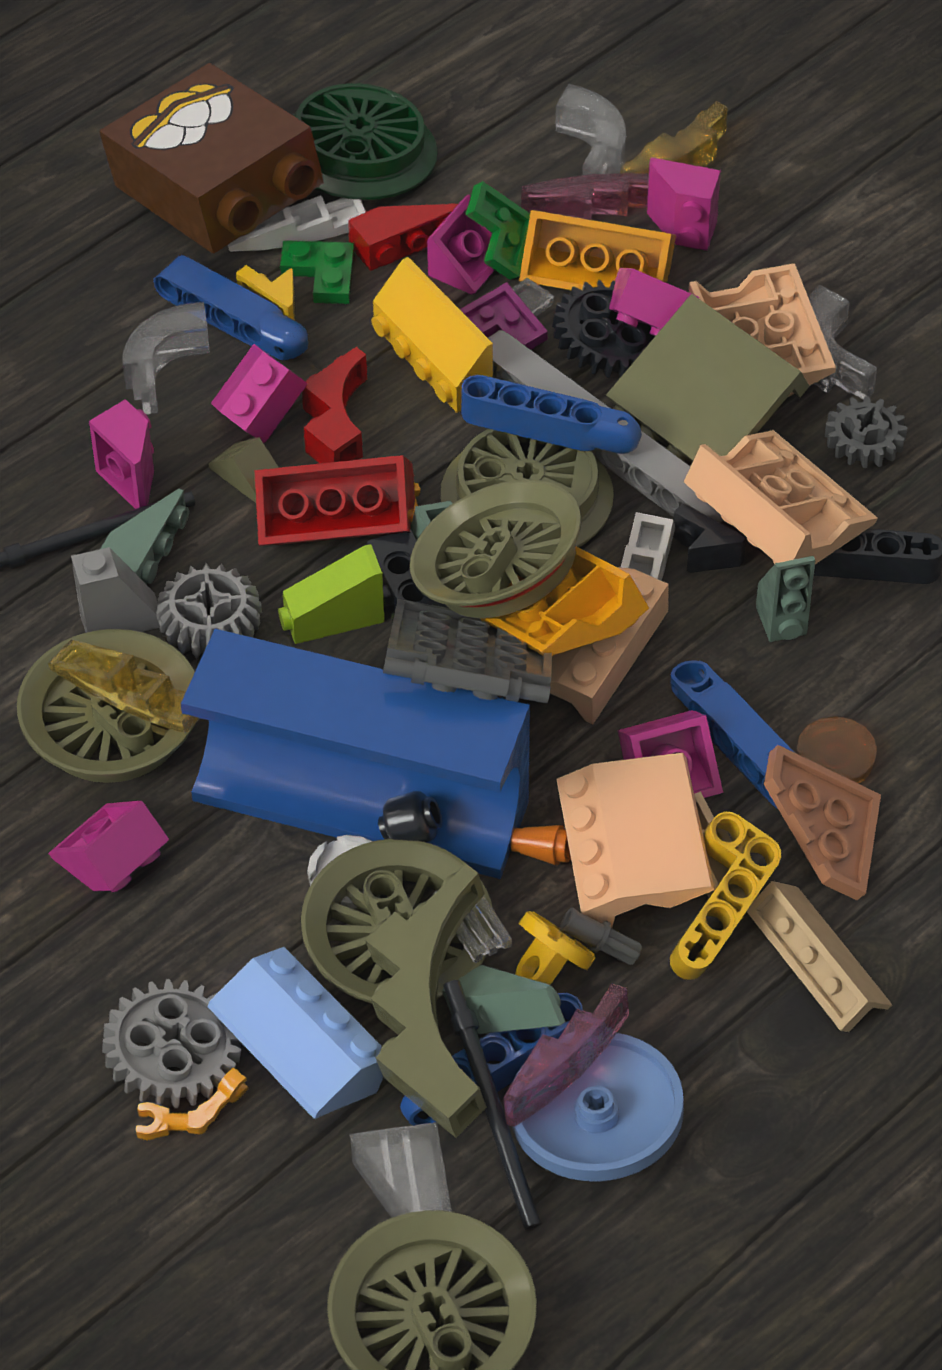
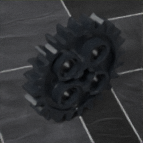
M598 280L596 288H593L588 282H584L582 290L573 286L570 295L564 293L561 303H557L552 327L555 328L553 338L560 339L559 349H569L567 354L568 360L576 357L580 359L579 368L589 364L592 366V374H596L599 369H603L607 378H610L612 371H617L621 377L654 339L655 336L649 333L652 327L638 322L637 327H633L616 319L618 312L609 309L615 281L611 282L610 287H605L603 282Z

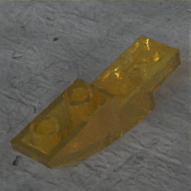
M716 101L706 111H701L695 121L686 129H681L675 138L663 132L653 142L647 143L642 152L632 161H627L623 165L619 178L621 180L636 179L649 182V162L651 157L705 167L716 158L717 140L726 133L728 107ZM640 181L620 182V186L625 187L621 189L620 196L625 199L637 196L630 191L633 185H641L645 188L643 192H639L638 190H643L641 187H633L632 190L636 194H648L647 183Z

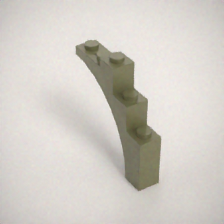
M467 864L457 873L449 875L443 881L441 888L427 902L420 903L414 909L408 920L394 912L385 921L376 924L371 930L369 937L365 940L373 961L392 976L382 981L376 988L374 995L370 998L378 1019L398 1034L397 1037H392L386 1041L380 1053L375 1057L381 1073L388 1082L455 1138L486 1109L480 1088L458 1067L441 1039L436 1006L439 973L448 946L463 919L485 895L478 872Z

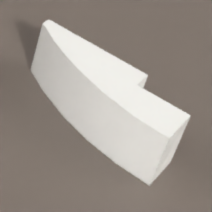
M636 512L629 543L625 547L621 568L636 569L662 581L675 531L674 520Z

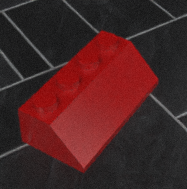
M404 455L254 470L259 546L410 532L415 505L413 463Z

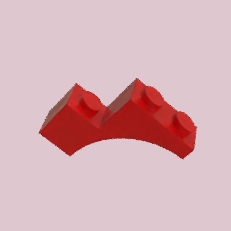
M357 347L345 355L339 356L332 364L319 373L311 375L305 381L308 384L302 391L303 409L314 417L304 427L305 452L319 464L359 460L363 457L362 432L352 423L345 411L351 395L367 380L366 354Z

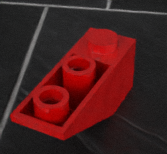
M458 204L377 207L348 219L349 243H354L355 253L370 271L428 247L427 239Z

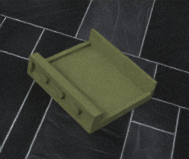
M691 294L606 396L613 404V409L630 414L638 422L642 432L656 442L660 441L667 447L668 451L682 461L692 465L700 445L706 444L719 456L727 455L744 436L757 434L791 392L801 397L809 388V384L800 370Z

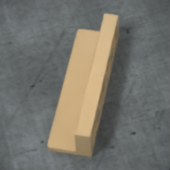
M772 881L752 902L746 912L840 1031L850 1032L872 1007L888 1010L892 1006V1003L798 887Z

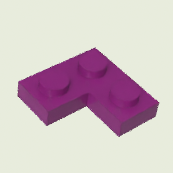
M507 282L460 309L487 338L501 330L511 335L530 350L548 340V331Z

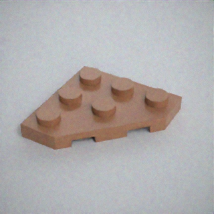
M777 745L769 753L764 786L821 883L848 897L859 900L867 891L881 794Z

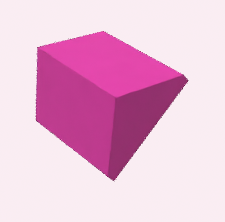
M467 195L427 239L428 276L473 294L494 271L493 268L484 263L492 232L466 215L471 198L470 195Z

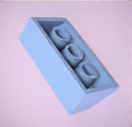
M285 947L252 958L209 1001L208 1008L314 1119L377 1093L383 1075L375 1057L380 1053L382 1046Z

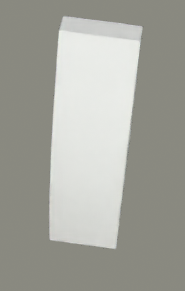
M318 196L291 207L287 206L259 224L251 233L241 236L228 244L230 252L282 248L283 240L319 241L348 233V219L365 213L361 200L341 198L325 204L322 196Z

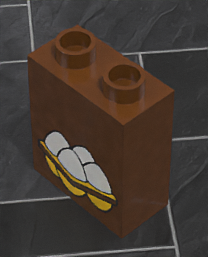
M211 63L206 64L99 130L115 186L213 254L239 237L251 233L259 224L295 201L307 197L314 189L324 183L311 127Z

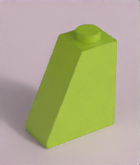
M371 544L355 550L283 591L284 607L278 608L279 618L283 630H290L295 644L384 622L382 571Z

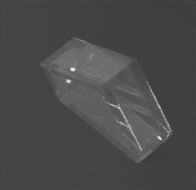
M437 1122L350 1134L353 1165L391 1218L406 1213L426 1210L452 1212Z

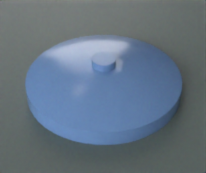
M604 1031L583 1032L565 1036L535 1052L518 1071L509 1097L512 1130L525 1153L533 1161L550 1172L582 1181H608L623 1178L652 1165L674 1143L681 1129L684 1114L682 1085L676 1070L668 1059L657 1049L642 1040L620 1033ZM602 1035V1038H604V1039H601V1042H600V1041H598V1040H599L598 1038ZM591 1041L593 1042V1047L590 1053L594 1049H596L600 1044H602L597 1050L593 1052L594 1056L589 1055L583 1061H581L587 1055L591 1048V1045H587L584 1048V1046ZM587 1050L586 1054L581 1057V1056H580L581 1051H582V1055H583V1054L585 1053V1051ZM581 1061L571 1069V1071L575 1070L572 1079L568 1083L563 1084V1079L567 1074L565 1071ZM568 1073L567 1076H566V1078H565V1080L568 1081V1080L571 1078V1076H572L573 1073H571L569 1077H568V1075H569V1073ZM561 1075L548 1087L550 1088L552 1086H556V1089L554 1091L551 1089L541 1094L513 1115V1112L523 1102L522 1098L524 1096H527V1099L525 1101L526 1103L538 1092H540L543 1088L549 1085L555 1078ZM529 1106H530V1107L532 1106V1107H534V1108H532V1109H535V1110H531V1113H530V1112H527L528 1110H526V1109H529Z

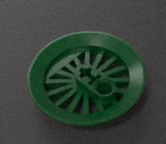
M359 83L329 86L308 96L301 103L297 112L293 114V116L311 127L324 181L316 190L323 193L357 200L389 198L408 192L420 185L428 178L435 167L437 145L432 133L424 124L420 112L405 97L389 89Z

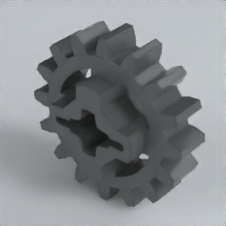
M865 396L862 403H858L852 397L850 398L849 406L839 402L836 412L830 411L828 422H826L825 437L828 438L827 447L828 449L836 448L835 457L837 459L847 456L848 465H852L858 460L861 461L863 468H867L870 461H874L880 467L882 466L883 458L894 461L896 452L902 453L907 434V427L904 426V415L896 416V406H890L887 409L883 407V399L878 400L876 404L871 403L869 396Z

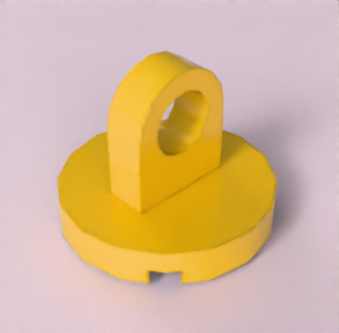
M527 911L520 920L519 925L536 938L517 965L515 975L550 985L567 960L582 969H589L595 959V954L578 940L571 939L561 932L558 926L535 912Z

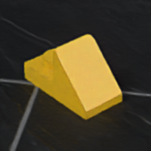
M247 265L236 272L238 285L272 302L282 311L283 315L294 320V280L292 268L273 282L264 274L257 273Z

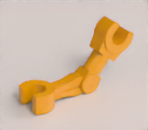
M233 1067L220 1081L217 1092L209 1100L199 1105L197 1110L188 1111V1113H170L169 1108L150 1102L138 1104L139 1117L149 1116L154 1118V1122L149 1126L136 1125L137 1137L143 1140H152L168 1136L169 1130L188 1131V1133L197 1135L203 1134L228 1102L234 1103L248 1090V1086L244 1084L247 1080L246 1077Z

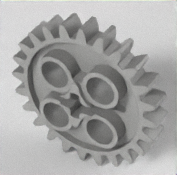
M166 979L164 989L158 990L151 981L148 984V993L144 994L135 987L132 992V1001L121 997L119 999V1010H110L109 1023L104 1025L102 1053L106 1054V1068H114L113 1081L117 1082L126 1079L125 1093H130L138 1088L140 1089V1102L145 1101L151 1094L156 1096L155 1102L159 1106L163 1104L165 1098H171L174 1108H178L180 1098L186 1097L189 1103L194 1106L196 1105L197 1093L199 1092L204 1097L210 1099L213 1093V1085L218 1087L226 1073L233 1067L236 1068V1063L240 1061L241 1048H239L241 1047V1042L208 1008L209 1001L216 994L206 999L203 997V985H200L194 992L188 991L187 980L182 982L179 989H173L170 979ZM170 1015V1016H175V1017H177V1018H176V1019H166V1018H164L163 1016ZM196 1040H206L210 1043L200 1044ZM144 1042V1043H147V1044H149V1045H148V1046H138V1045H136L135 1043ZM168 1067H178V1068H180V1069H182V1070H180V1071H170V1070H168V1069H166V1068H168Z

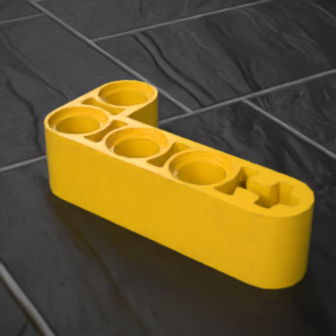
M733 812L717 814L703 833L707 854L727 867L728 871L672 951L670 956L671 968L677 976L683 979L693 980L704 973L781 859V849L773 838ZM716 829L728 831L733 842L722 841L717 836ZM750 853L761 854L765 858L767 865L759 866L755 864L750 857ZM735 884L740 886L745 893V898L733 896L728 889V885ZM713 916L718 918L723 925V930L716 931L707 924L706 917ZM699 942L704 947L693 962L687 956L695 944Z

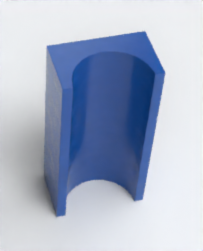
M214 629L181 702L182 714L209 720L202 763L191 791L192 801L336 838L343 835L365 837L371 841L384 840L379 830L378 818L383 816V806L386 801L406 793L421 791L427 797H433L436 800L442 815V826L438 829L434 840L428 843L454 854L478 872V874L501 879L511 852L513 830L520 827L529 803L530 705L508 701L499 697L495 700L482 699L474 696L473 691L457 688L455 692H443L432 688V683L424 682L423 685L411 683V678L384 674L383 669Z

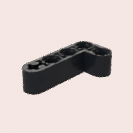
M867 529L816 563L814 576L930 584L935 582L941 573L942 540L936 535L929 533Z

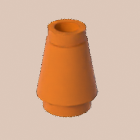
M563 825L514 828L511 836L512 852H518L556 866L560 862L568 863L570 861L571 855L568 839Z

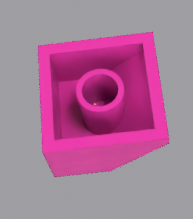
M651 157L649 162L647 214L662 232L676 235L675 245L707 251L717 223L721 170Z
M619 268L609 309L618 312L616 319L623 323L637 327L638 322L652 327L649 333L656 336L691 293L633 268Z
M253 344L211 404L244 431L255 438L260 437L262 442L265 443L308 383L260 347Z
M125 399L91 419L89 425L96 472L131 506L137 509L148 505L154 474L152 457L154 448L150 440L149 429L151 428V422L143 410H136Z
M691 710L617 730L624 760L683 753L687 759L694 794L701 791L703 797L706 798L723 793L706 715Z
M143 801L106 803L53 848L49 855L55 862L91 890L115 892L130 882L132 877L129 874L136 868L153 862L161 854L159 848L169 841V838Z

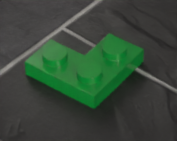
M482 181L473 187L466 215L492 232L484 263L509 280L519 277L521 272L530 213Z
M283 240L280 263L281 275L292 268L293 276L315 277L313 288L314 303L349 304L354 262V243Z

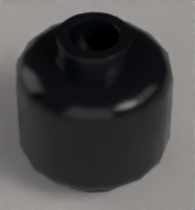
M413 791L388 799L383 806V816L378 818V825L384 839L428 843L434 840L438 829L441 828L442 815L438 803L433 797H427L421 791Z

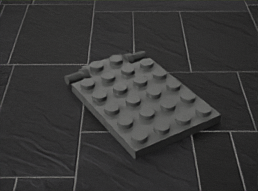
M398 599L383 673L411 678V683L415 684L432 683V688L443 692H455L457 688L472 690L474 696L487 700H495L499 695L513 702H518L520 698L548 703L552 678V653H544L542 656L528 648L527 643L520 642L515 636L509 635L499 627L495 629L480 618L463 616L445 607Z

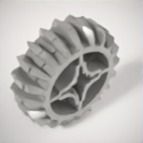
M207 563L203 570H195L190 566L187 575L177 572L175 582L166 581L164 591L159 593L158 609H156L160 632L167 638L169 644L178 646L182 655L192 650V654L196 659L204 653L214 629L253 638L254 631L259 630L260 614L262 613L256 586L251 585L248 576L240 577L236 568L226 572L222 564L217 569H210Z

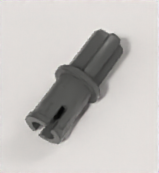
M573 907L563 917L560 931L590 945L591 951L598 952L600 950L628 965H633L638 960L642 949L641 943L612 929L610 922L604 921L601 923L578 912Z

